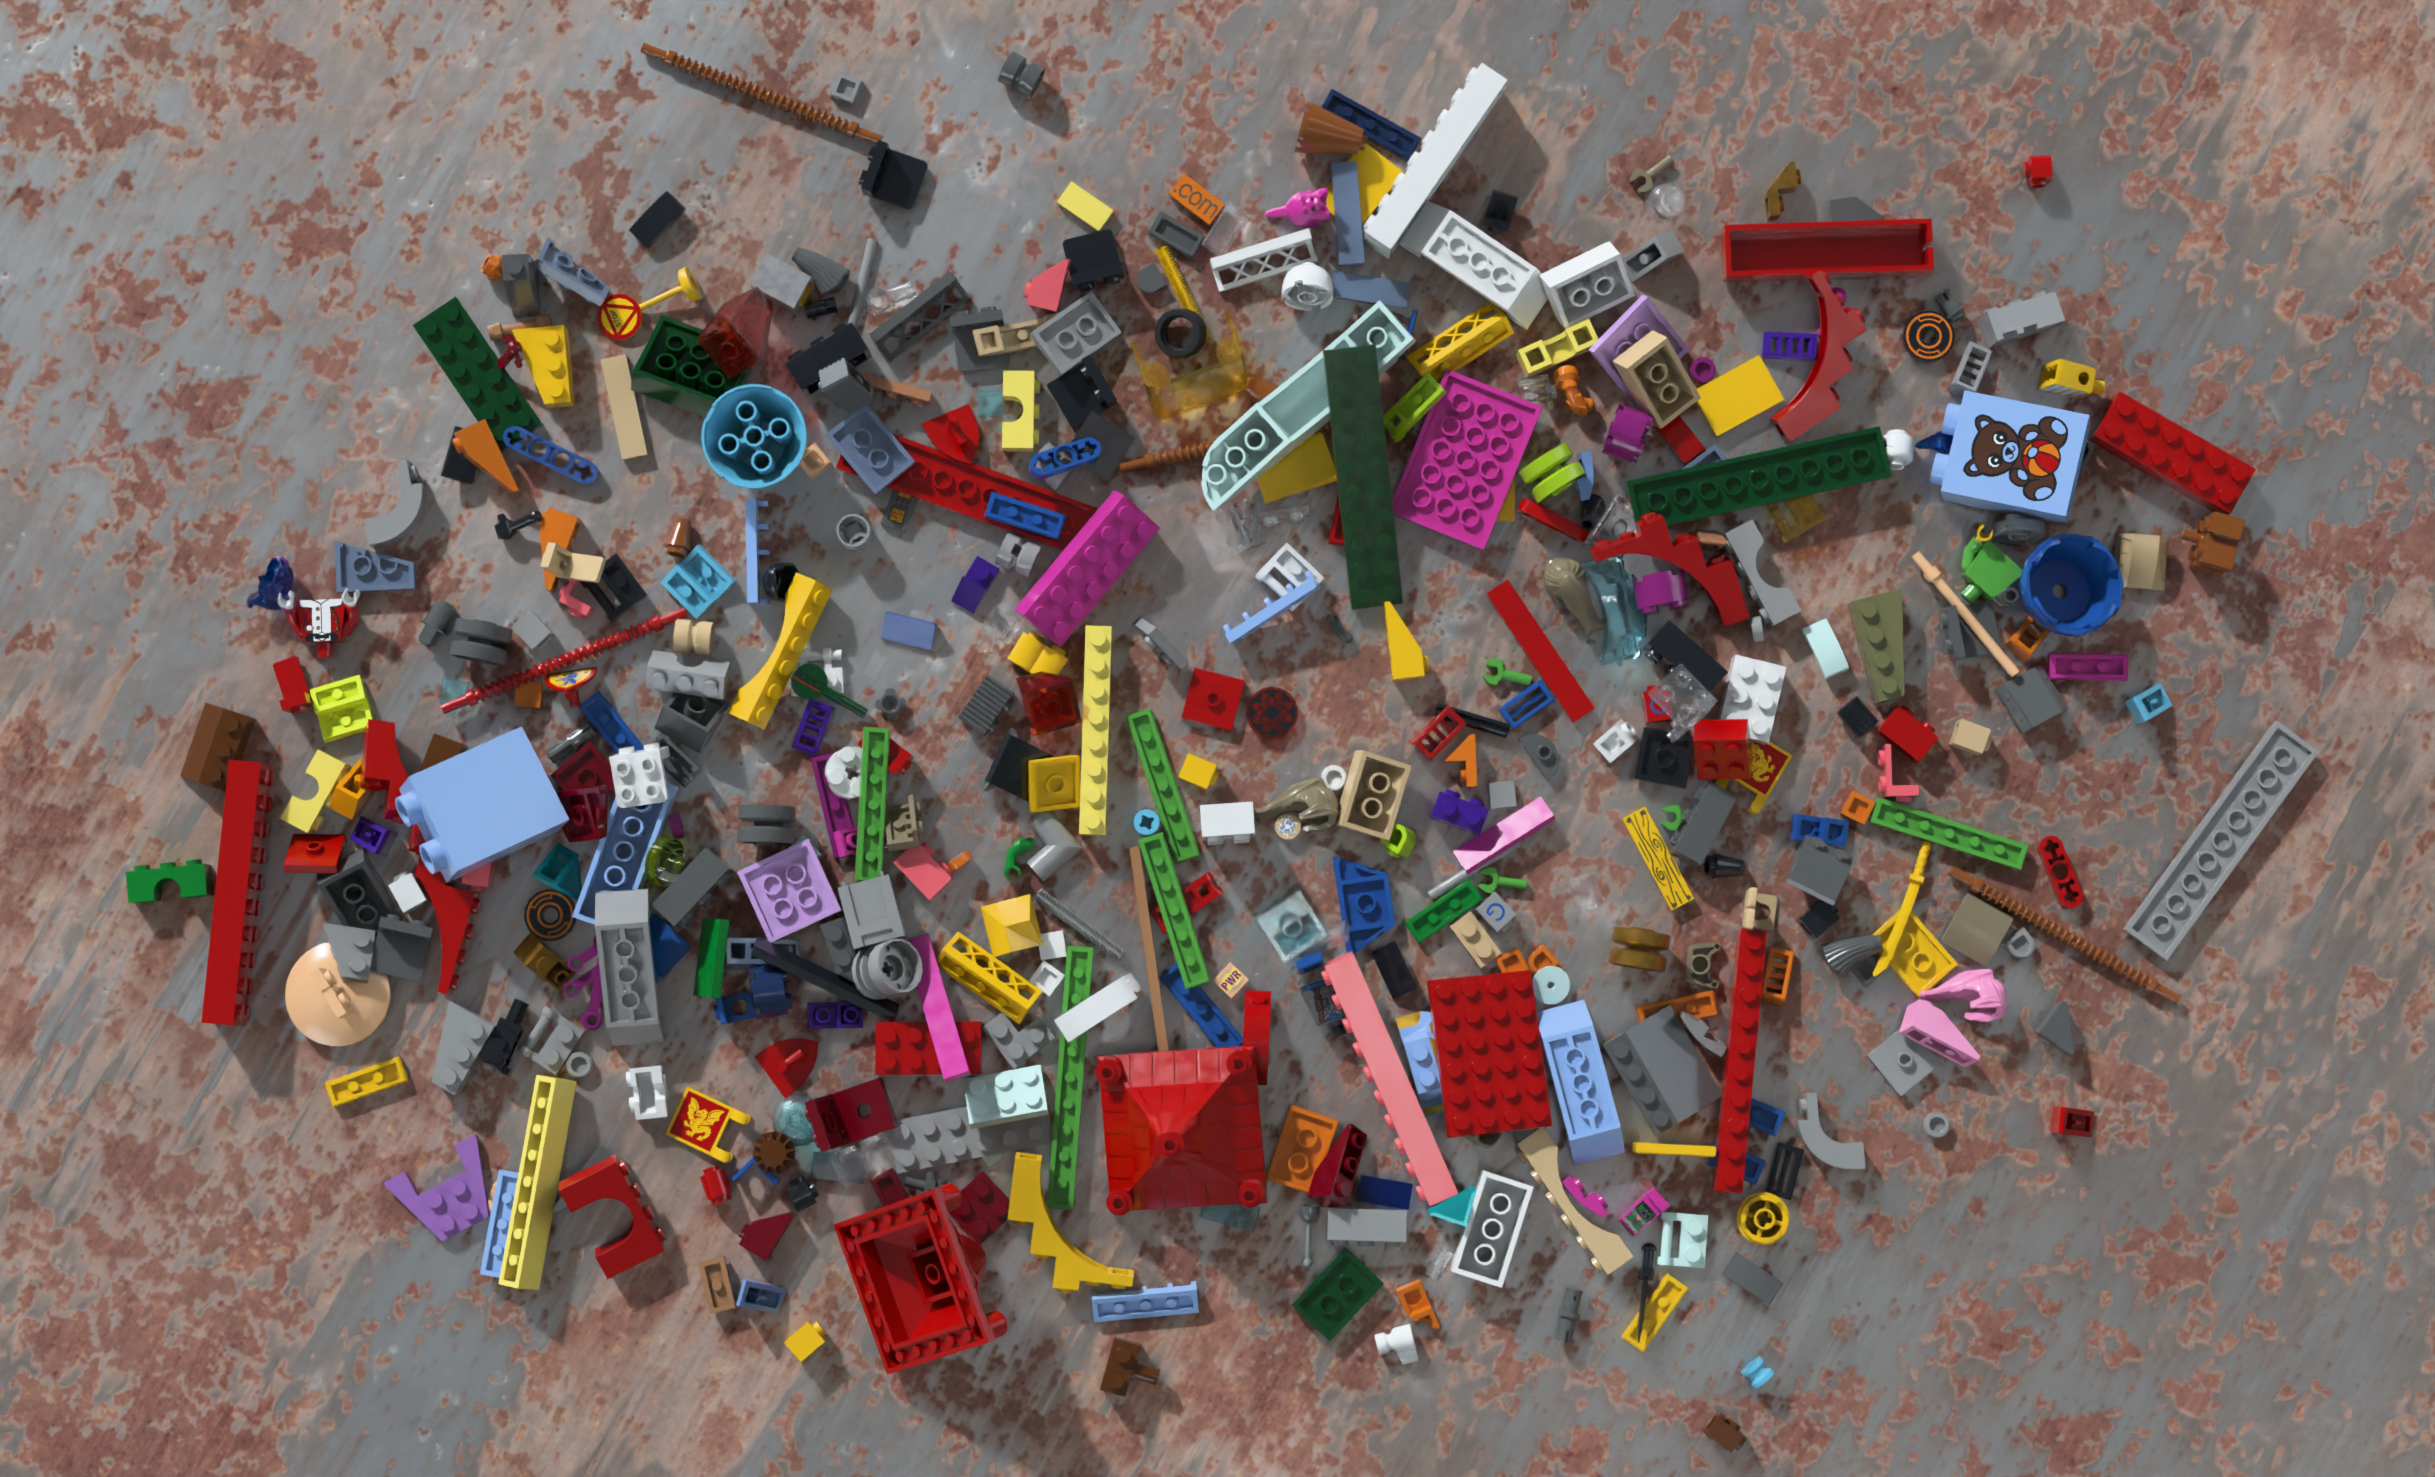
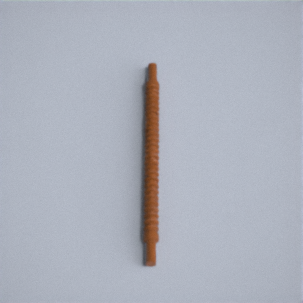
M643 43L641 47V53L664 61L666 66H676L677 70L682 68L683 72L690 71V75L695 73L697 78L703 76V80L710 79V83L716 81L718 86L723 84L724 88L730 87L731 91L736 89L738 94L744 92V96L751 95V99L757 97L758 102L764 100L765 104L771 103L772 107L777 105L779 110L785 108V112L790 110L792 115L798 113L799 118L805 116L806 120L812 119L813 123L818 121L820 126L825 124L826 128L833 127V131L839 129L840 134L845 132L846 136L850 138L858 137L876 145L878 140L882 141L883 136L859 127V123L854 121L848 123L847 119L841 120L840 116L835 118L833 113L827 115V111L822 113L820 108L814 110L813 105L807 107L806 103L800 104L799 100L794 102L792 97L787 99L786 95L779 96V92L773 94L772 89L766 91V87L759 88L758 84L753 86L751 81L748 83L745 82V79L740 81L738 76L733 78L731 73L725 75V71L718 72V68L712 70L710 65L705 67L704 63L698 64L697 60L692 62L690 57L684 59V55L678 56L675 51L669 50L667 52Z
M1330 420L1318 431L1321 432L1323 428L1328 431L1329 427H1331ZM1208 440L1207 444L1200 442V445L1196 446L1194 443L1193 447L1189 448L1186 445L1185 449L1179 447L1177 451L1172 448L1171 452L1164 450L1163 454H1160L1159 451L1157 455H1153V453L1145 454L1144 458L1119 463L1121 473L1142 468L1151 470L1155 469L1156 465L1162 467L1164 463L1169 466L1170 462L1177 464V461L1181 460L1183 463L1184 459L1191 461L1192 457L1199 459L1200 455L1205 458L1213 443Z
M1954 866L1949 869L1947 875L1970 887L1971 892L1975 894L1981 893L1982 898L1987 896L1988 901L1994 900V905L1999 903L2001 909L2006 907L2007 912L2013 911L2014 916L2020 915L2021 920L2027 919L2026 922L2028 924L2032 922L2033 927L2039 926L2040 931L2046 930L2047 935L2053 934L2052 937L2054 939L2059 937V942L2065 941L2066 946L2071 944L2073 950L2078 948L2079 953L2085 952L2086 957L2092 956L2093 961L2099 960L2098 964L2104 963L2105 968L2111 967L2112 972L2118 971L2119 976L2125 975L2124 978H2130L2131 983L2137 982L2138 987L2144 986L2145 991L2149 993L2155 992L2174 1004L2179 1002L2181 995L2161 985L2157 978L2153 976L2147 977L2148 974L2146 972L2142 974L2141 969L2135 970L2134 965L2128 966L2127 961L2122 963L2120 957L2115 959L2114 954L2108 955V950L2103 952L2101 946L2096 948L2095 943L2089 944L2088 939L2082 940L2081 935L2075 936L2076 933L2074 931L2070 933L2069 928L2063 929L2062 924L2056 925L2055 920L2050 922L2049 917L2043 918L2042 913L2036 914V909L2031 911L2029 905L2024 907L2023 902L2017 903L2016 898L2012 900L2009 894L2003 895L2004 892H1998L1997 887L1991 888L1990 883L1984 884L1985 881L1980 877L1974 878Z

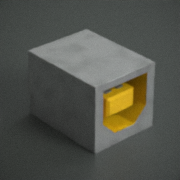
M768 253L750 283L755 293L796 315L800 313L815 285L811 276Z

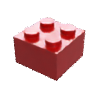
M1748 719L1695 720L1693 746L1698 780L1750 779L1753 755Z

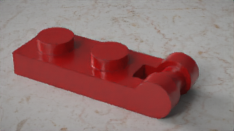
M1210 871L1182 890L1190 916L1224 893L1221 887H1217L1212 879L1214 877ZM1203 885L1209 893L1205 897H1202L1197 890ZM1158 906L1150 912V915L1162 932L1166 934V926Z

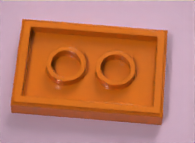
M1290 1104L1266 1173V1179L1308 1194L1314 1172L1330 1151L1340 1121Z

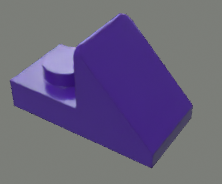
M977 556L967 574L962 576L951 601L974 614L1000 569Z

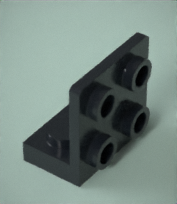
M1090 354L1081 359V365L1047 384L1053 398L1073 429L1083 424L1091 410L1100 414L1117 404L1115 395Z

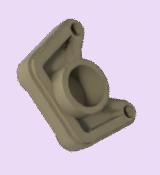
M1720 942L1691 944L1687 948L1685 980L1689 984L1711 990L1719 988V982L1711 974V959L1714 954L1722 949Z

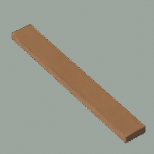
M1140 846L1130 847L1129 851L1158 1051H1168L1169 1046Z

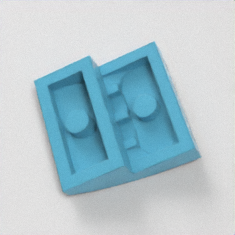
M700 544L680 564H677L660 583L696 619H699L737 580Z

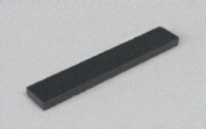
M759 936L757 937L751 953L753 956L890 1022H894L898 1015V1003L888 998L871 1000L857 989L854 982Z

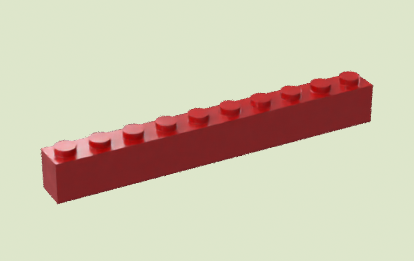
M1741 928L1737 931L1726 1039L1727 1049L1724 1059L1712 1192L1739 1195L1743 1191L1767 931Z

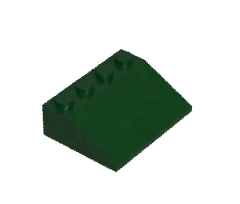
M661 315L632 371L631 390L706 417L712 404L721 395L733 388L746 385L758 350Z

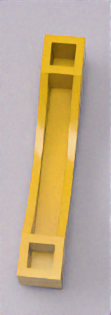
M796 572L785 594V617L777 645L760 672L738 690L728 711L729 714L765 730L833 591L832 589Z

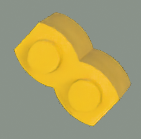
M1033 631L1029 635L1023 632L1008 656V661L1052 687L1068 662V658L1064 657L1066 652L1054 644L1051 648L1042 643L1044 638Z

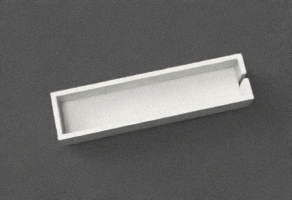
M1481 63L1478 69L1475 67L1471 69L1465 79V88L1463 90L1458 88L1451 99L1449 111L1444 109L1438 117L1435 126L1436 130L1434 132L1429 130L1422 141L1420 153L1415 151L1409 159L1406 168L1407 172L1405 174L1400 172L1393 183L1391 195L1386 193L1378 204L1379 208L1376 217L1371 215L1363 226L1364 230L1362 233L1365 234L1363 242L1387 259L1391 257L1405 233L1426 203L1431 199L1504 93L1507 79Z

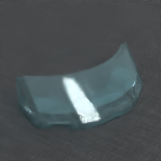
M1619 556L1599 562L1593 560L1581 563L1580 566L1584 568V573L1598 596L1603 619L1606 622L1604 627V646L1599 661L1600 666L1640 658L1642 654L1640 647L1641 638H1645L1647 635V616H1644L1643 611H1638L1632 583V579L1635 578L1634 574L1628 575L1624 568V561Z

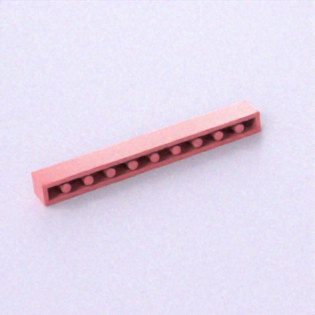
M1350 951L1323 963L1325 970L1321 972L1326 986L1332 985L1335 994L1331 996L1336 1009H1342L1346 1018L1342 1020L1347 1034L1353 1033L1356 1042L1352 1044L1357 1057H1363L1367 1066L1363 1068L1368 1081H1374L1377 1090L1373 1092L1379 1106L1384 1105L1388 1114L1384 1115L1385 1121L1389 1129H1395L1398 1138L1394 1141L1400 1154L1405 1152L1409 1162L1405 1163V1166L1411 1178L1416 1176L1419 1186L1415 1187L1421 1202L1426 1200L1428 1205L1432 1206L1459 1194L1354 954Z

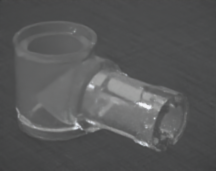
M909 281L892 289H889V287L871 289L867 294L864 304L866 311L872 316H881L887 309L894 307L895 303L916 297L915 289H912V282ZM878 297L882 299L884 305L876 307L872 305L870 299Z

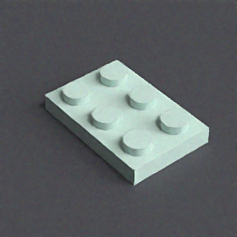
M1041 1065L963 1079L971 1129L1049 1115Z

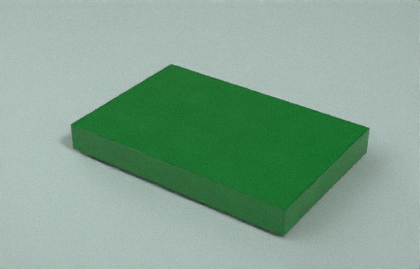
M702 918L693 996L717 999L721 997L729 920Z

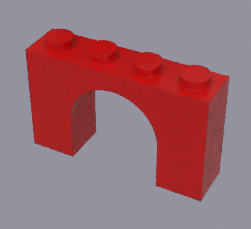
M616 1154L558 1182V1191L570 1213L594 1201L605 1198L616 1199L630 1209L633 1220L628 1230L621 1236L595 1248V1258L607 1279L665 1251L664 1241L667 1240L662 1228L654 1225L652 1219L655 1217L648 1204L643 1205L640 1199L642 1192L636 1182L631 1183L628 1177L630 1171L624 1160L619 1161Z

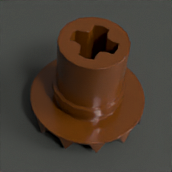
M768 1132L760 1136L754 1144L753 1158L756 1166L765 1173L778 1174L784 1172L792 1165L795 1158V1147L787 1135L781 1132Z

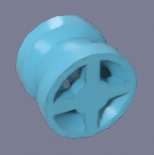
M1141 810L1134 818L1135 830L1142 836L1154 835L1160 826L1158 815L1152 810Z
M1759 1356L1751 1361L1741 1371V1374L1749 1378L1751 1386L1757 1389L1774 1375V1371L1771 1368H1767L1764 1365L1763 1358Z

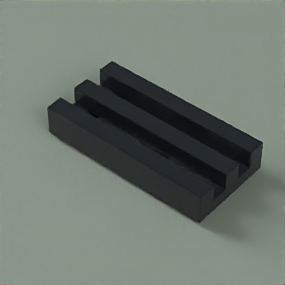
M1777 1143L1765 1192L1791 1200L1804 1149ZM1784 1149L1786 1150V1154L1784 1157L1781 1173L1775 1191L1772 1190V1188L1774 1185L1782 1150ZM1792 1152H1795L1796 1157L1787 1191L1782 1193Z

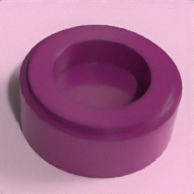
M1705 357L1694 360L1689 368L1690 378L1697 384H1707L1716 373L1714 363Z
M669 814L668 818L674 840L684 838L685 833L680 814Z

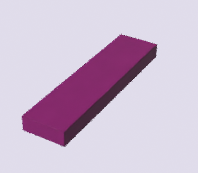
M830 753L813 757L811 762L833 856L836 860L845 857L839 858L833 832L853 828L854 824L848 799L837 796L828 786L829 783L827 782V777H825V766L828 759L834 754Z

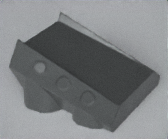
M2041 664L1995 688L2001 702L2006 705L2012 714L2011 720L2013 724L2020 728L2023 733L2069 709Z

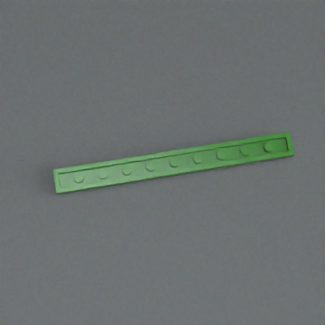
M1067 946L1062 1015L1090 997L1093 947ZM1087 1031L1070 1042L1060 1032L1047 1207L1051 1209L1073 1210Z

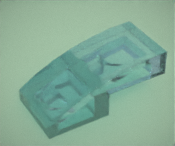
M1241 1204L1204 1206L1199 1217L1253 1233L1260 1207L1246 1208Z

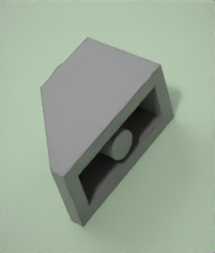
M1669 230L1655 235L1622 258V261L1633 283L1668 264L1685 251L1674 232Z

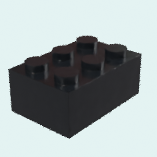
M852 322L848 325L846 323L838 325L832 330L833 334L827 338L821 336L810 344L811 347L806 351L798 350L788 357L789 361L785 364L806 398L820 390L818 385L820 382L818 373L820 369L823 370L824 367L827 368L833 362L841 361L842 358H845L856 368L872 358L868 347Z
M1670 620L1643 647L1646 651L1645 656L1655 665L1659 662L1666 668L1664 673L1674 682L1679 680L1686 686L1684 691L1694 699L1697 697L1701 700L1705 698L1728 673L1725 668Z

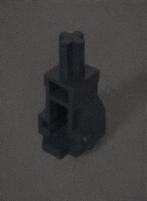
M514 999L506 1019L499 1018L480 1059L483 1064L497 1069L500 1074L508 1077L513 1072L508 1068L512 1060L511 1057L524 1031L520 1024L529 1006L524 1001Z

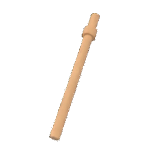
M1920 551L1914 554L1911 558L1924 572V578L1929 583L1932 582L1951 606L1956 605L1957 613L2011 677L2016 675L2019 669L1940 576L1941 572L1935 565L1932 567Z

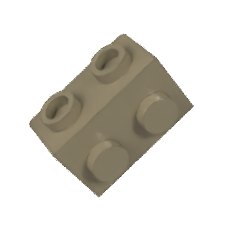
M913 793L908 794V804L886 806L885 827L889 852L920 847L919 837L924 836L922 820L917 821V818L921 817L920 802H914Z

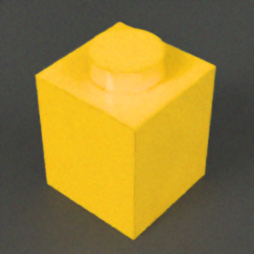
M1188 753L1178 779L1208 790L1209 785L1215 786L1220 772L1215 771L1217 768L1216 764Z
M809 1320L784 1343L797 1359L802 1362L827 1341V1338L824 1336L827 1332L818 1321L813 1323Z

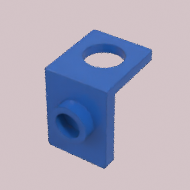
M750 992L726 998H716L717 1005H714L716 1019L721 1020V1024H730L756 1017ZM737 1000H744L748 1005V1010L743 1015H737L733 1011V1004Z
M754 1158L743 1166L731 1179L737 1181L753 1164L756 1165ZM761 1170L774 1185H778L781 1182L776 1174L765 1173Z

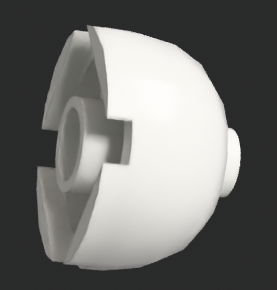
M1306 262L1297 265L1286 274L1282 284L1281 297L1282 299L1285 298V304L1298 310L1311 311V306L1320 305V309L1325 308L1333 300L1332 279L1325 269L1314 263Z

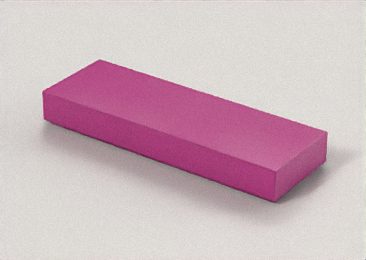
M2050 653L2048 654V677L2050 680L2128 681V654Z

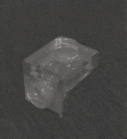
M1548 374L1517 379V394L1519 398L1529 402L1545 400L1547 409H1553V399H1557L1555 384H1550Z

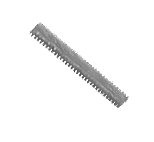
M1043 888L1035 895L1033 899L1042 906L1044 905V908L1049 909L1051 913H1054L1055 916L1057 915L1059 919L1065 921L1067 925H1070V927L1078 931L1089 941L1091 940L1094 945L1099 946L1102 951L1107 952L1115 960H1118L1124 953V949H1121V946L1118 947L1119 945L1113 943V940L1110 942L1111 939L1105 938L1106 935L1100 934V931L1097 932L1098 929L1094 930L1095 927L1092 928L1090 923L1087 924V921L1081 920L1082 917L1076 916L1077 914H1074V911L1071 912V909L1068 911L1069 908L1063 907L1064 904L1058 903V900L1055 901L1056 898L1052 899L1053 896L1050 897L1051 894L1047 895L1048 892L1042 891Z

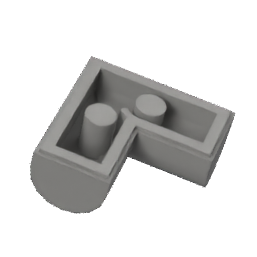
M1052 811L1043 812L1030 824L1046 846L1031 857L1027 863L1044 882L1083 848Z

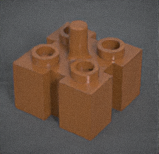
M2215 511L2210 516L2207 515L2202 518V521L2199 520L2194 532L2183 529L2180 538L2196 543V546L2192 545L2188 553V560H2191L2189 568L2216 576L2231 571L2245 520Z

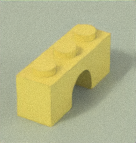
M1587 319L1565 329L1564 332L1551 339L1540 340L1519 349L1516 357L1527 379L1588 352L1596 343L1598 337L1590 319Z
M1003 370L1004 400L1017 401L1023 406V414L1018 420L1002 422L1003 451L1034 452V445H1039V429H1035V419H1040V404H1035V394H1040V378H1035V371Z
M318 749L306 770V773L313 776L318 782L319 790L317 795L313 799L306 801L292 795L280 819L306 833L314 834L315 831L318 832L325 822L323 816L327 808L330 807L335 787L349 772L348 770L351 765Z

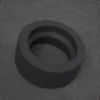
M1171 309L1165 312L1158 319L1155 327V340L1158 347L1166 355L1174 358L1191 357L1197 354L1204 346L1207 338L1206 325L1203 319L1196 312L1189 309ZM1177 318L1189 320L1194 328L1192 343L1185 348L1174 347L1168 339L1167 330L1169 324Z

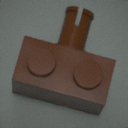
M1115 1336L1100 1390L1125 1397L1129 1382L1133 1381V1379L1156 1386L1158 1378L1148 1374L1159 1377L1160 1369L1138 1364L1136 1357L1140 1343Z

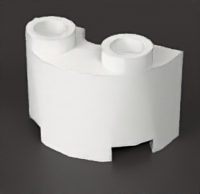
M662 1065L629 1069L630 1072H626L627 1087H632L634 1097L629 1098L630 1112L635 1113L636 1120L667 1117L668 1115L666 1099H668L665 1074H662Z

